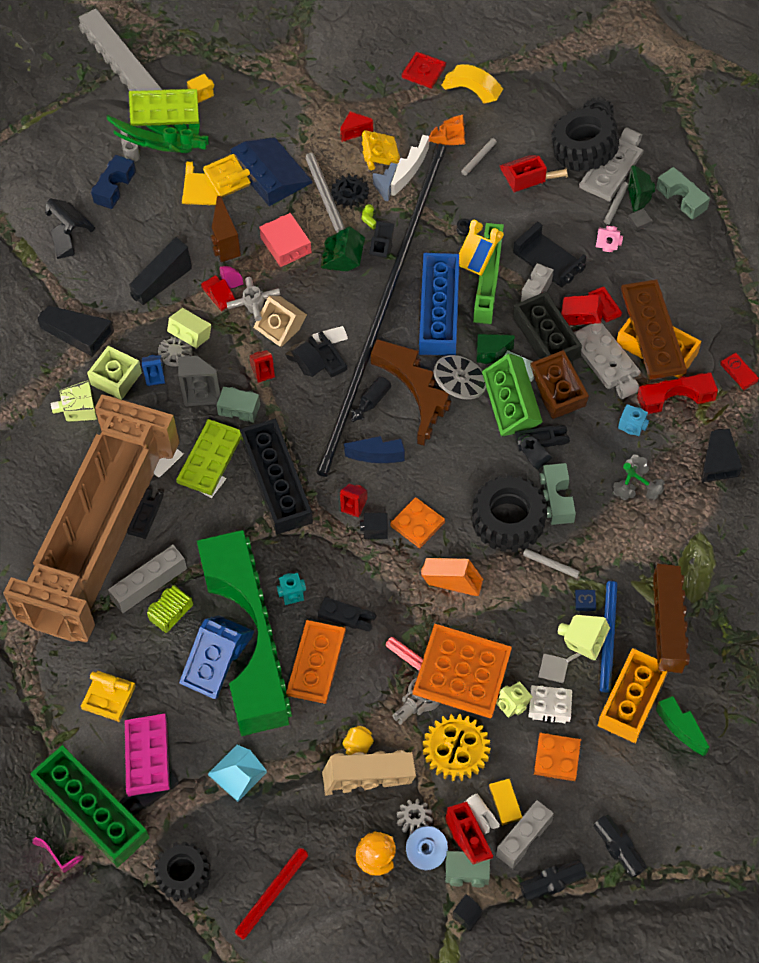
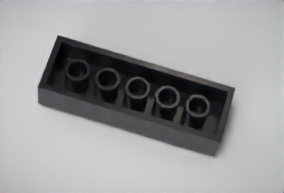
M276 418L240 429L243 447L276 535L312 524L311 508Z

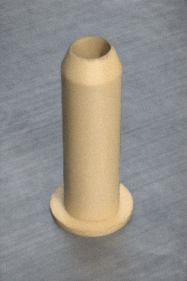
M566 167L563 170L546 172V179L563 176L567 178Z

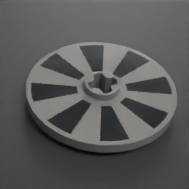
M457 355L444 356L434 366L433 372L436 382L444 391L454 397L475 399L481 396L486 389L481 368L465 357Z

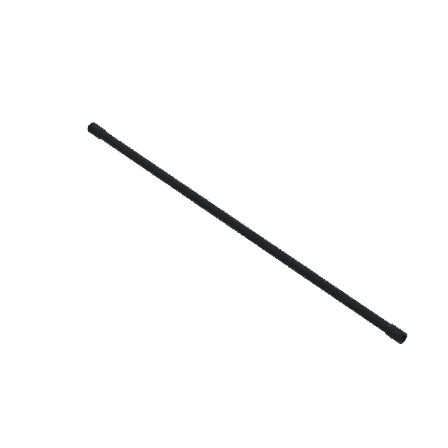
M443 144L436 146L433 160L325 454L318 467L317 474L321 477H327L331 468L332 459L439 165L443 160L446 147Z

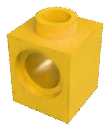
M205 74L187 81L188 89H197L198 103L214 96V83Z

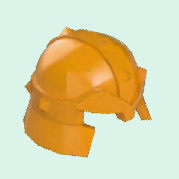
M375 831L361 838L355 855L358 866L370 875L380 876L388 873L394 868L392 861L396 852L394 840L390 835Z

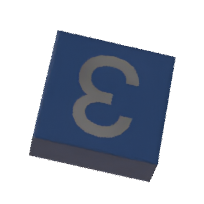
M575 590L576 611H596L595 590Z

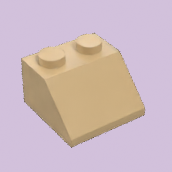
M269 296L261 311L262 319L256 321L253 328L282 347L299 331L307 314L281 296Z

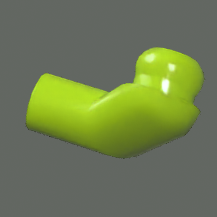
M367 204L362 210L361 218L370 228L375 229L377 221L373 219L374 207Z

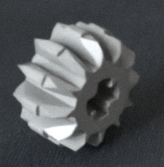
M416 799L415 804L408 800L407 806L403 804L400 806L401 811L397 812V817L399 818L397 824L398 826H403L402 832L405 833L410 830L411 835L416 829L429 826L428 824L433 822V818L430 817L432 810L427 809L426 802L419 805L420 800Z

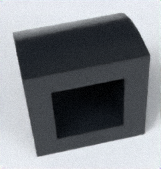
M465 894L453 910L452 918L471 931L482 916L483 911L470 896Z

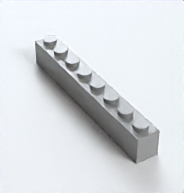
M97 9L79 16L81 32L87 35L89 42L95 45L97 52L103 55L105 62L111 65L115 74L118 73L123 84L126 83L129 91L162 90Z

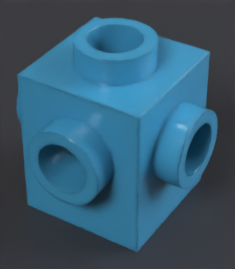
M627 404L620 418L618 429L630 435L640 436L642 430L646 431L649 423V420H647L648 412L642 408Z

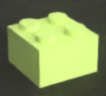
M107 346L87 372L92 386L120 400L123 399L142 373L139 360L110 346Z

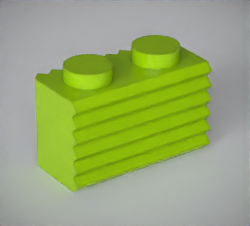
M172 585L170 589L167 588L162 593L161 599L158 602H154L149 606L148 618L153 624L167 633L193 606L192 598L175 585Z

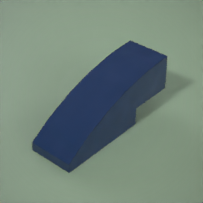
M379 436L344 444L345 457L370 463L405 461V451L401 439L382 442V438Z

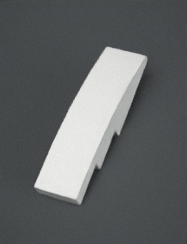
M422 135L419 147L411 146L408 158H400L391 183V195L395 196L406 186L419 169L429 149V136Z

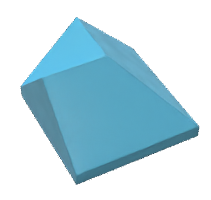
M236 745L208 773V776L238 802L267 773V770L251 750Z

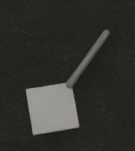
M576 653L567 659L544 654L538 677L564 683L568 662L582 654Z

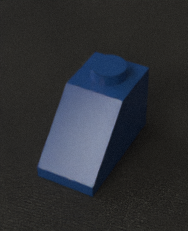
M161 355L142 357V367L147 386L164 384L165 377Z

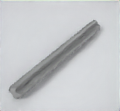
M312 152L310 154L307 153L306 161L334 229L338 233L340 230H344L345 226L315 154Z

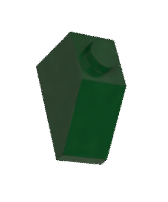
M478 334L477 363H495L504 357L507 350L511 351L514 349L515 335Z

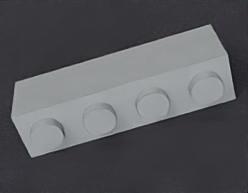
M174 545L170 546L109 588L111 600L123 614L187 569L185 558Z

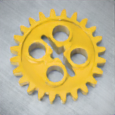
M450 714V720H446L443 716L442 723L435 721V728L429 726L430 733H425L426 741H423V747H425L423 755H428L425 757V762H431L430 769L437 768L436 775L443 772L444 779L451 775L452 781L455 780L456 776H459L460 780L463 781L464 775L471 779L472 771L478 775V767L484 769L485 764L483 761L488 762L489 756L486 754H490V748L487 747L490 745V740L486 739L487 732L481 733L483 730L482 725L476 727L477 720L470 723L469 716L462 720L461 714L458 715L457 719H454L453 715ZM447 732H453L455 733V736L447 737L445 734ZM460 732H464L452 763H449L453 755V748L457 745ZM472 739L475 743L469 745L465 743V740ZM440 750H445L448 752V754L446 756H441L438 754V752ZM460 757H464L468 761L466 763H460L457 759Z

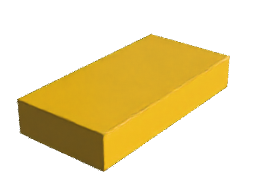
M510 779L489 784L501 824L506 825L520 821L522 814Z

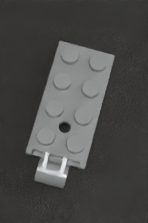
M626 127L621 135V139H619V149L615 157L611 161L609 160L605 166H600L599 169H590L580 182L579 188L610 202L629 175L631 166L635 165L643 154V149L637 147L641 141L642 134Z
M602 322L590 324L574 332L582 344L581 356L607 389L616 386V392L621 399L638 392L639 385L634 377L639 376L641 371Z

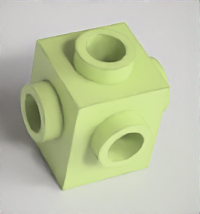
M518 682L511 687L507 685L501 689L496 704L509 718L514 714L520 715L523 713L533 696L521 682Z

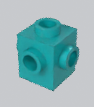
M288 573L279 577L280 585L276 586L279 597H283L285 605L304 601L303 591H306L304 579L300 580L298 573Z

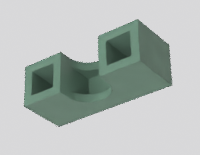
M674 167L658 177L656 189L668 199L673 195L683 196L680 210L692 220L708 209L710 201L708 195L697 188L693 182H690Z
M567 464L543 465V473H540L541 485L544 484L545 488L542 493L548 505L546 517L550 518L551 525L574 523L576 512L573 496L562 497L557 493L559 490L568 489L569 475Z

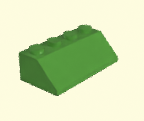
M508 353L482 371L501 436L533 429L543 422L522 357Z

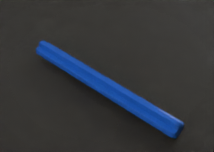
M608 581L606 585L604 618H606L610 630L602 645L600 691L605 693L611 691L617 600V582Z

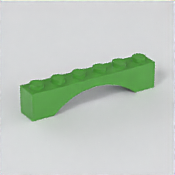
M486 223L484 238L490 240V234L494 228L503 232L504 225ZM502 239L497 243L482 276H479L474 308L475 323L492 324Z

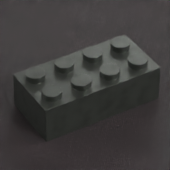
M547 292L514 305L513 319L540 359L563 350L570 362L581 357L582 344Z

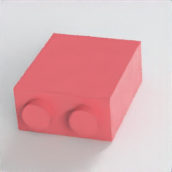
M291 213L259 227L262 241L280 267L311 253V242Z

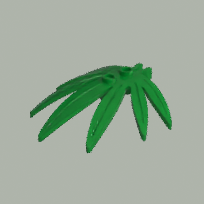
M107 115L109 122L134 138L122 135L114 130L116 136L153 150L189 153L193 148L206 150V145L209 144L208 136H199L200 122L199 124H189V129H187L186 124H175V128H169L166 125H145L154 131L150 132Z

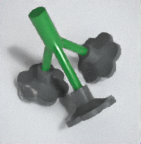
M634 454L631 459L626 460L623 466L628 474L626 480L615 482L613 493L615 496H620L622 500L634 498L636 487L630 484V479L635 477L645 484L647 488L646 498L655 500L663 492L665 481L662 479H655L653 482L645 480L642 476L649 471L648 460L645 457Z

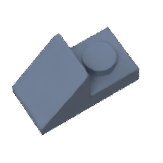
M390 163L389 169L385 170L384 175L373 173V184L385 201H388L391 195V183L397 169V164Z

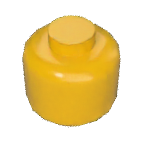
M363 726L350 728L343 741L347 755H353L358 752L367 754L373 743L370 730Z

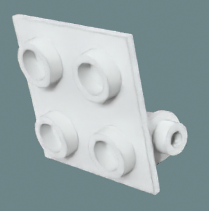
M531 685V695L533 697L530 700L529 717L532 720H543V716H545V721H547V717L551 716V722H553L554 717L555 722L564 724L570 722L572 690Z

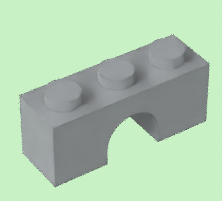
M537 800L497 847L496 856L514 869L526 854L532 841L537 836L540 837L551 824L554 813Z

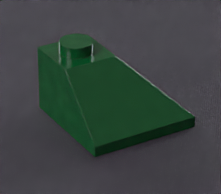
M635 165L631 166L628 182V193L634 213L643 209L650 202L652 193L655 192V183L651 181L650 175Z

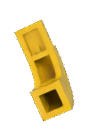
M457 65L453 72H449L445 76V80L442 83L445 90L460 86L469 88L480 97L484 104L497 101L503 91V88L493 76L471 65Z

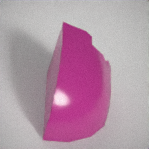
M229 266L220 267L221 279L226 280L230 289L243 285V278L238 270Z

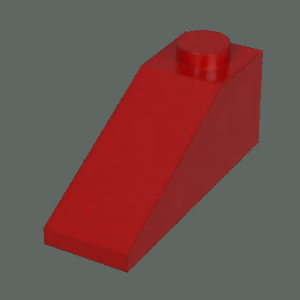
M468 802L448 807L445 821L454 840L471 863L474 865L493 858V854Z

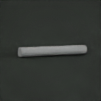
M491 138L461 171L463 175L466 176L497 143L494 138Z
M627 182L621 184L604 219L605 224L611 223L628 188Z
M525 549L523 556L574 578H578L580 571L529 549Z

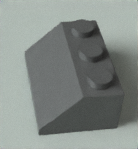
M186 355L178 357V376L184 405L217 404L221 394L217 370L198 356Z

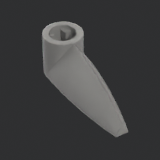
M121 131V134H122V135H125V136H128V137L133 138L132 136H130V135L126 134L125 132ZM121 138L125 158L137 162L140 159L138 145Z

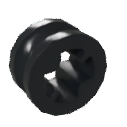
M468 219L459 220L456 229L457 233L461 236H467L471 221Z

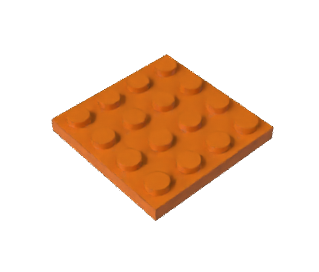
M434 624L412 694L492 719L512 647Z

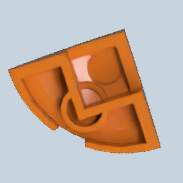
M463 115L444 121L439 130L438 127H435L429 136V141L436 144H465Z

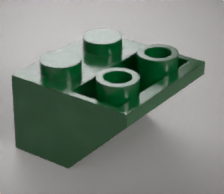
M350 226L329 236L324 243L321 268L348 272L360 266L365 237Z

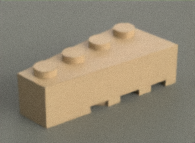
M403 750L393 753L378 751L373 754L358 752L353 755L337 753L330 756L322 771L325 796L333 795V790L343 789V793H348L357 787L369 790L377 787L379 784H382L383 787L411 784L416 777L413 754Z

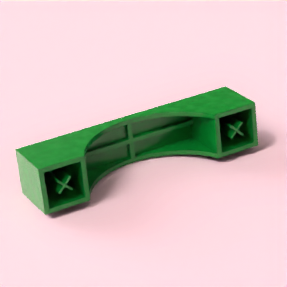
M241 530L198 540L197 545L208 593L224 596L240 605L250 615L258 630L257 645L252 659L244 671L229 683L241 737L289 725L288 718L292 717L291 708L286 694L285 682L282 678L281 666L277 657L275 642L273 641L272 629L269 624L262 589L260 588L250 539L245 537L244 531Z

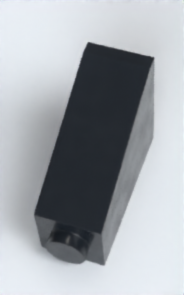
M730 428L711 431L702 471V483L739 477L742 465Z

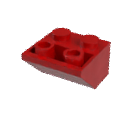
M529 155L500 165L502 173L514 192L546 181L547 168L540 156Z

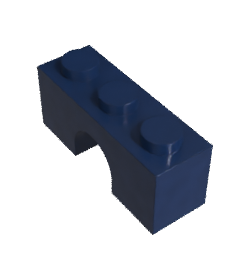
M115 155L112 161H109L106 170L100 175L99 181L91 190L95 204L109 209L114 208L120 198L118 186L114 184L118 182L129 184L136 173L133 160Z

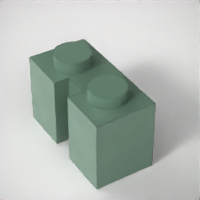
M223 387L217 402L218 415L230 418L236 416L240 420L254 423L260 407L259 394L251 391H241L233 387Z
M447 851L445 883H450L451 886H462L463 882H469L473 887L489 885L490 859L473 865L464 852Z

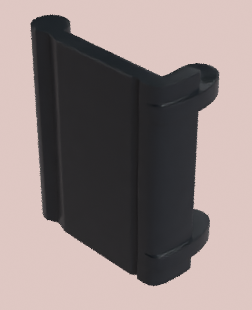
M51 198L46 203L45 214L50 216L53 213L65 225L63 232L66 235L70 234L75 226L86 228L89 232L95 230V227L70 202Z

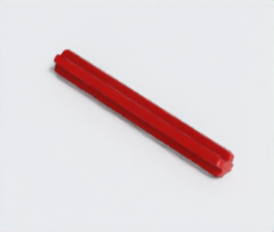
M298 848L237 927L235 934L239 938L245 939L306 860L308 853L304 849Z

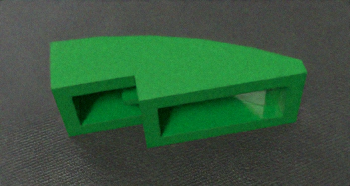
M674 696L659 701L656 711L670 731L693 751L702 756L707 755L709 745L691 711L683 714Z

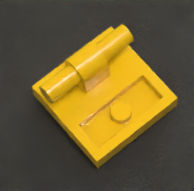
M365 130L362 134V152L368 169H375L374 162L386 165L395 163L398 166L400 156L394 136Z
M234 154L203 168L213 188L221 198L239 191L251 183L247 177L250 175V171L242 169Z
M98 670L97 672H92L90 679L93 681L81 704L82 710L120 722L136 687L135 683Z

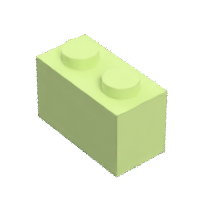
M182 308L169 317L167 332L197 348L210 338L212 324Z

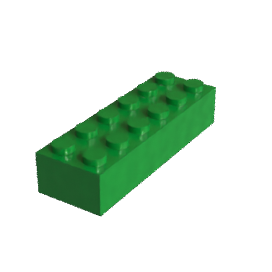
M63 745L30 773L34 782L117 867L124 863L150 838L147 830Z

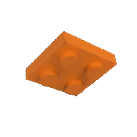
M415 497L390 523V526L418 548H421L445 523V519Z
M539 733L534 775L575 781L581 739Z

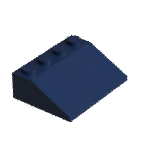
M275 137L245 141L230 149L231 155H235L242 169L250 171V175L247 176L251 182L250 184L268 206L277 203L312 183L310 177Z

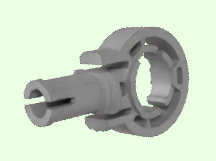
M417 678L411 681L408 693L402 698L405 704L393 714L395 721L400 719L398 724H403L412 714L417 713L421 715L424 711L434 710L440 705L439 702L426 700L412 694Z

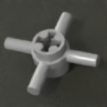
M247 277L245 279L247 288L243 291V297L226 304L228 309L245 305L248 311L254 315L255 321H260L262 319L260 312L265 305L264 300L268 299L269 296H279L280 291L277 288L262 293L258 287L254 286L252 278Z

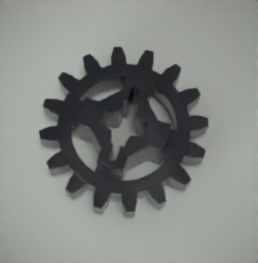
M348 174V177L345 178L342 175L341 180L336 179V183L332 184L331 194L333 200L337 201V205L343 204V208L348 205L350 209L355 205L358 208L359 203L364 204L365 199H368L369 187H367V182H363L362 177L357 179V175L351 177Z

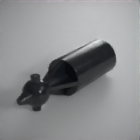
M379 376L361 397L359 409L351 410L352 422L356 420L363 421L365 418L363 413L374 409L392 386L386 378Z

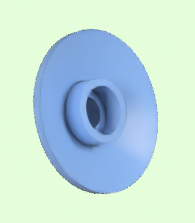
M430 826L416 829L409 836L406 844V854L409 861L415 867L422 870H431L438 867L444 861L448 851V844L444 834ZM424 843H427L428 847L423 851L421 847Z

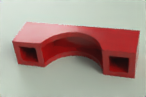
M711 372L699 373L695 376H684L675 380L645 384L639 387L637 398L641 408L647 411L648 414L662 412L664 402L676 395L687 396L697 404L715 401L718 389Z

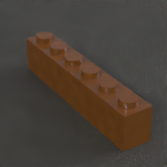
M657 563L653 574L658 671L683 673L685 665L688 666L690 654L686 652L689 639L685 637L687 621H684L686 615V605H683L685 590H682L684 575H681V566Z

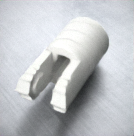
M474 794L466 800L483 834L489 833V825L493 829L500 827L499 822L478 794Z

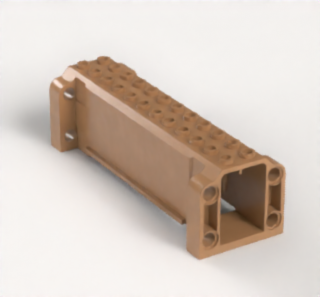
M103 394L95 407L102 432L100 435L96 434L33 562L35 567L28 581L25 582L11 577L3 592L15 619L37 631L71 642H88L95 627L90 609L123 542L135 511L151 482L159 459H172L179 445L174 415Z

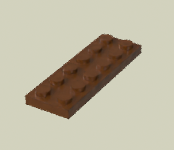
M658 280L622 285L621 291L649 380L686 374L687 368Z

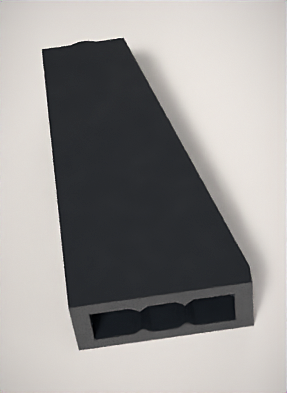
M177 237L174 238L129 284L131 297L144 305L190 271L192 266L188 247Z
M49 305L40 312L37 318L42 330L91 357L96 354L114 332L112 321L109 319Z

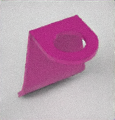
M37 837L32 842L34 845L41 846L49 851L63 873L78 864L84 857L79 855L62 866L47 843Z

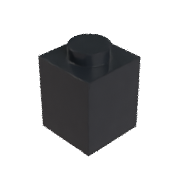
M364 513V520H360V532H364V539H388V513Z

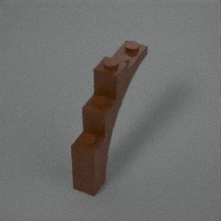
M376 340L371 352V364L395 375L413 394L421 417L417 444L425 446L426 440H430L433 429L431 428L433 424L436 425L438 416L444 417L445 412L450 410L452 401L449 400V394L446 391L435 389L436 380L434 379L433 371L419 368L421 363L419 351Z

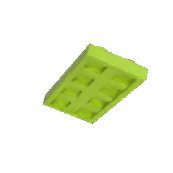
M197 89L129 91L130 124L133 126L199 124Z
M208 419L176 479L177 484L212 496L241 440L240 430Z

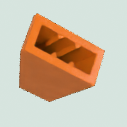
M426 558L425 564L421 569V576L428 585L473 596H479L483 578L469 559Z

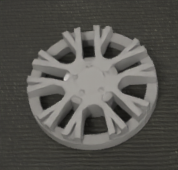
M175 336L168 340L164 339L158 347V355H161L162 362L168 366L176 367L178 366V357H184L185 355L183 354L191 356L193 354L191 345Z

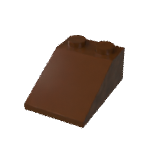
M219 195L216 199L212 223L213 235L210 238L215 257L218 256L220 262L240 257L241 254L237 231Z
M564 350L530 363L544 405L552 419L586 406L589 395Z

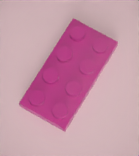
M166 714L125 720L126 793L128 796L170 790Z

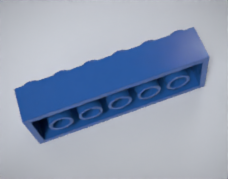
M423 253L419 355H456L459 254Z

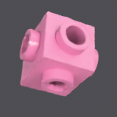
M615 226L599 227L596 247L603 248V251L606 252L617 250V247L622 245L623 240L620 230H617ZM607 237H612L613 240L608 241Z

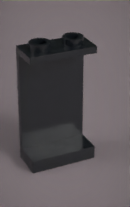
M537 221L514 242L513 253L533 268L538 263L553 269L552 281L562 288L567 283H571L575 275L583 272L586 267V255L583 254L579 259L572 256L542 234L543 225Z

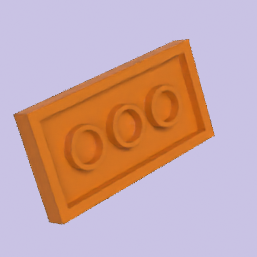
M306 620L288 684L287 696L327 704L346 632L345 628Z

